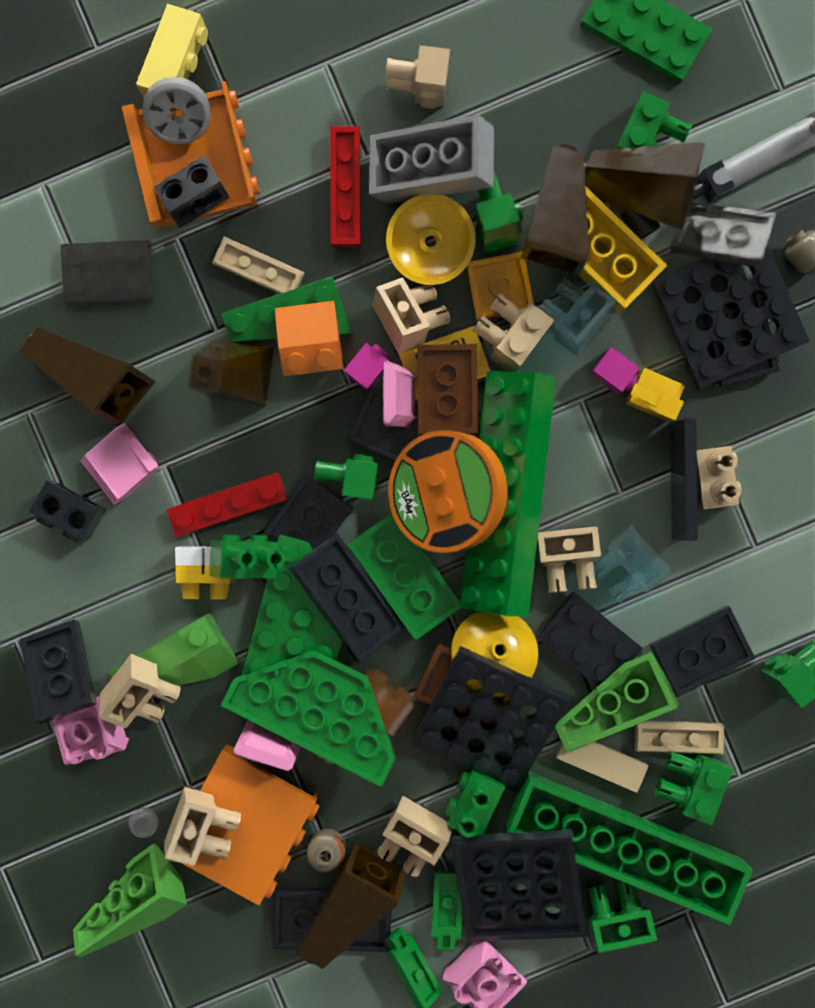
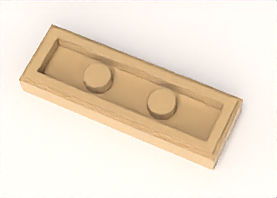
M225 236L212 261L213 265L277 294L298 288L305 275L304 272Z
M644 721L634 725V750L636 752L668 753L671 750L675 753L723 754L724 725L722 723Z
M561 741L555 755L557 759L638 793L649 767L644 762L597 742H592L566 753Z

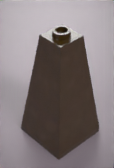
M696 142L592 151L588 162H584L585 186L598 199L683 230L693 199L705 143Z
M554 145L549 156L520 259L579 275L589 259L584 153L577 152V149L571 145Z
M37 328L20 349V352L90 412L117 426L123 424L156 382L124 360L41 328Z
M215 339L193 355L188 387L209 398L266 405L274 347Z
M355 841L305 932L296 955L321 969L325 968L397 906L406 875L403 867L393 861H385L386 857L382 859L377 852Z

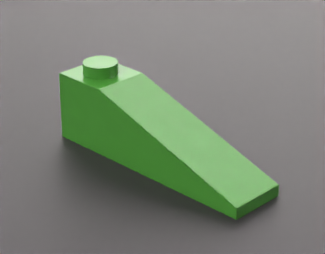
M211 613L136 655L157 664L159 679L174 685L212 679L239 664L238 659ZM123 664L109 671L112 678Z
M650 652L620 666L558 721L555 727L567 753L672 711L679 704L653 653Z
M152 844L132 858L125 866L128 871L119 881L114 880L108 887L110 892L102 902L95 903L74 927L73 935L76 957L81 958L161 922L187 905L182 877L169 860L165 858V855L157 845Z

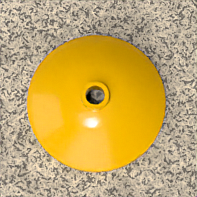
M422 194L407 200L393 214L386 234L387 250L393 265L403 276L423 285H439L457 277L469 264L474 253L476 241L474 225L466 210L455 200L440 194ZM428 236H433L436 239L435 246L428 247L425 244V239Z
M478 611L466 618L454 634L451 644V660H453L459 647L462 646L532 678L538 662V646L531 628L520 617L502 616ZM496 645L502 646L504 650L502 656L495 653ZM469 680L466 683L469 688L474 690L483 687L478 680ZM499 692L494 695V697L507 696V694L503 692Z

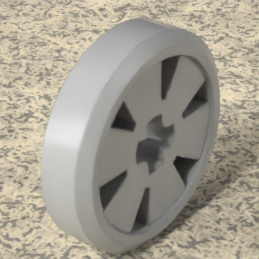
M178 77L164 78L154 83L146 92L143 101V118L147 128L158 139L169 144L185 145L198 140L206 132L210 122V104L205 93L195 83ZM172 107H176L177 110L182 109V116H177L176 113L171 114Z

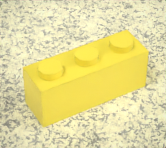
M167 4L136 83L143 97H145L148 89L157 81L169 77L188 80L190 73L195 71L198 63V52L200 47L205 45L208 37V29L201 14Z

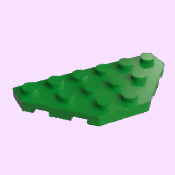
M282 534L279 535L278 550L284 553L285 563L281 568L277 569V578L267 579L242 675L261 670L262 668L313 650L336 661L338 659L342 641L289 569V567L313 550L308 541Z
M315 650L234 678L221 704L222 707L381 787L396 759L369 677Z

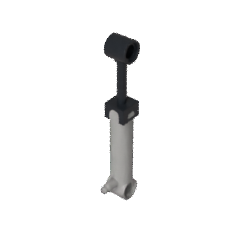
M815 111L801 121L723 162L720 160L703 169L697 177L698 185L695 186L692 201L705 195L708 203H711L725 196L732 189L814 147ZM626 210L621 214L626 226L640 239L645 238L661 227L658 221L630 210Z

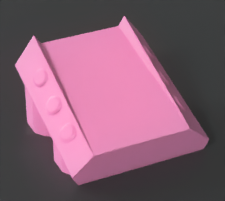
M388 361L384 363L385 427H409L418 420V417L415 416V380L418 379V376L409 369Z
M125 423L116 427L81 459V463L114 505L133 494L155 474L158 468L157 459L152 453L146 451L138 441V437Z
M100 696L96 697V705L52 720L65 765L78 764L92 758L96 760L102 759L126 749L129 738L126 737L124 728L99 719Z
M248 720L234 748V753L289 771L293 768L300 746Z
M488 941L473 942L450 966H445L443 981L450 986L455 999L461 1004L467 1003L471 1008H503L527 984V980Z

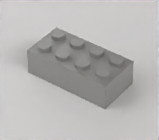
M479 114L370 135L369 194L385 204L405 202L422 194L448 195L493 187L494 127Z

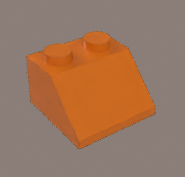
M334 301L275 308L278 347L283 376L343 369V356Z

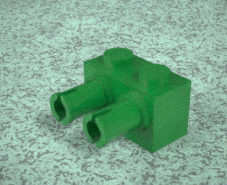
M643 91L633 108L615 149L662 145L657 143L655 138L659 132L684 143L692 124H687L668 115L669 102Z
M493 172V187L479 189L477 193L481 202L476 203L475 229L483 254L517 245L518 234L522 232L520 221L523 220L521 206L519 202L514 203L511 193L502 195L495 172Z
M355 454L354 460L347 459L344 465L317 461L314 479L341 483V486H343L342 495L374 500L379 465L378 463H373V457Z
M221 534V540H211L209 576L277 578V569L281 568L285 563V555L281 550H278V542L268 541L267 535H250L249 540H240V535Z
M812 640L810 644L795 656H789L784 653L773 655L765 662L766 666L760 670L781 698L803 708L815 698V641Z
M670 750L667 754L670 760L665 759L664 768L686 775L684 785L681 787L660 778L656 783L660 785V788L655 786L654 796L676 803V807L684 816L712 826L733 769L723 761L704 754L695 753L694 758L691 759Z
M471 769L468 773L463 772L457 784V788L460 790L455 799L450 798L444 811V815L447 816V826L459 831L464 837H473L474 835L484 833L505 789L502 782Z
M623 881L615 882L622 909H619L620 912L615 913L610 911L605 884L587 888L593 915H591V918H586L592 947L595 951L601 953L658 941L651 911L639 905L635 886Z

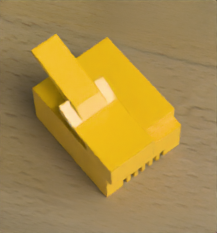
M647 368L639 370L638 380L632 387L625 404L664 421H676L684 402L679 399L685 386Z

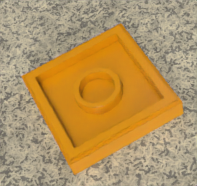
M522 251L471 261L467 265L466 270L477 321H480L483 315L487 319L501 317L489 309L500 293L521 309L523 307L526 308L530 302L534 305L526 261L520 259Z

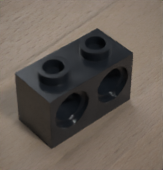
M205 156L190 163L184 169L165 178L161 183L154 186L164 206L179 228L230 198Z
M46 481L29 512L38 516L36 521L49 528L56 526L63 530L62 535L78 542L79 540H89L106 508L56 481ZM53 498L59 502V509L55 514L49 509V503ZM78 512L85 516V524L81 528L75 524V516Z

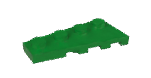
M333 276L221 313L231 342L278 339L275 308L334 301L339 334L352 333Z

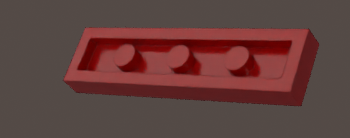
M330 126L331 247H361L360 126Z
M276 472L166 510L175 537H179L286 501L288 498L280 474Z

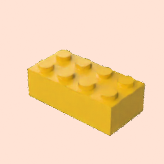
M585 186L589 259L578 276L614 311L620 314L667 265Z

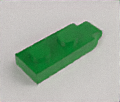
M434 869L431 939H437V951L455 952V940H461L462 904L455 870Z
M397 927L385 939L390 949L387 956L415 1007L429 1008L443 991L413 936L406 934L402 928Z

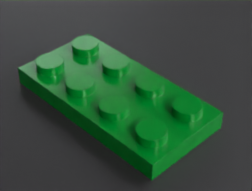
M593 0L580 24L581 27L679 84L683 81L712 31V28L664 0Z
M392 513L347 544L414 640H417L461 609L459 599L425 551L403 534L396 524Z

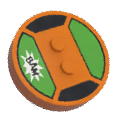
M455 431L426 433L410 442L399 454L393 465L388 485L390 509L399 529L410 541L419 547L440 553L467 550L486 540L500 523L507 502L506 476L496 454L479 438Z

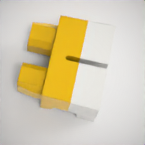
M175 547L176 583H181L183 599H199L201 583L211 584L210 599L224 600L228 598L230 583L234 582V578L209 576L210 547Z

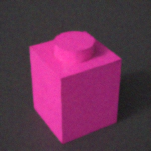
M365 343L345 368L344 372L369 392L371 387L384 373V363L389 362L386 359L389 354L377 344L371 347Z
M610 347L605 351L589 375L615 394H619L623 390L628 392L638 380L635 374L640 367Z

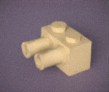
M420 45L418 59H415V62L388 58L386 90L412 92V95L415 96V103L420 104L421 107L426 109H435L437 106L443 107L450 49Z
M402 277L376 287L372 306L398 354L417 347V345L424 344L429 330L450 323V314L446 311L447 308L444 305L426 313H423L419 307L423 303L437 299V292L433 285H421L409 289Z
M500 293L489 309L511 323V329L503 331L483 315L472 331L494 346L492 348L494 352L490 356L491 360L507 372H516L553 323L554 319L531 302L526 308L523 307L521 309Z
M732 446L697 450L698 509L739 505L738 498L742 496L740 482L736 481L735 469L738 467V459L736 453L732 452Z
M597 526L538 533L536 548L538 565L546 567L548 593L557 592L556 580L558 592L567 591L564 573L566 562H572V564L576 565L578 590L587 589V585L588 589L597 588L593 562L601 557Z
M130 654L100 693L99 719L123 728H127L136 716L158 723L159 719L161 720L165 707L151 702L149 699L153 695L173 704L178 699L181 688L178 685L159 679L157 664Z
M184 787L164 842L165 858L194 866L200 852L226 859L228 856L226 852L230 850L231 840L207 835L206 833L210 825L230 829L235 832L238 828L236 824L240 823L241 812L216 807L213 794Z
M402 796L387 822L382 834L386 838L378 848L377 853L383 859L389 850L385 861L392 862L401 846L404 847L411 854L403 864V869L406 873H409L413 867L414 870L411 876L418 877L426 862L432 865L436 864L449 842L452 828L447 826V821Z

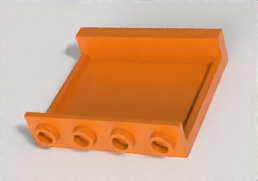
M226 81L221 82L223 89L205 93L210 104L209 126L201 138L185 145L169 144L158 139L147 128L143 118V109L137 110L134 104L121 106L149 221L156 229L176 225V222L167 211L154 186L203 156L208 160L230 198L194 220L258 205L256 195L261 193L256 176L251 177L249 166L254 165L249 147L244 148L242 138L247 137L243 120H237L235 109L240 108L235 90L230 91ZM172 107L171 114L176 113L177 116H182V109L177 110Z
M226 744L200 791L213 794L216 807L241 812L240 823L236 824L238 828L235 832L230 829L210 825L206 833L207 835L231 840L230 850L226 852L228 856L226 859H222L221 857L200 852L195 866L186 863L182 864L251 902L260 905L264 896L268 899L271 897L278 883L274 881L278 870L284 873L292 857L288 855L292 845L298 847L306 832L302 829L306 819L313 820L320 806L316 803L318 793L314 792L312 796L236 755L234 747Z

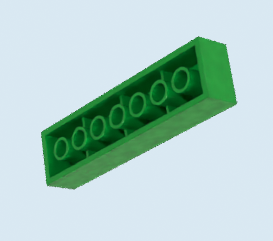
M487 371L479 439L493 450L503 467L507 481V502L502 519L494 532L482 543L466 550L460 608L502 616L529 617L556 385L555 377L537 372Z
M530 771L518 790L505 822L507 833L572 829L577 863L728 925L732 923L753 872V869L743 858Z

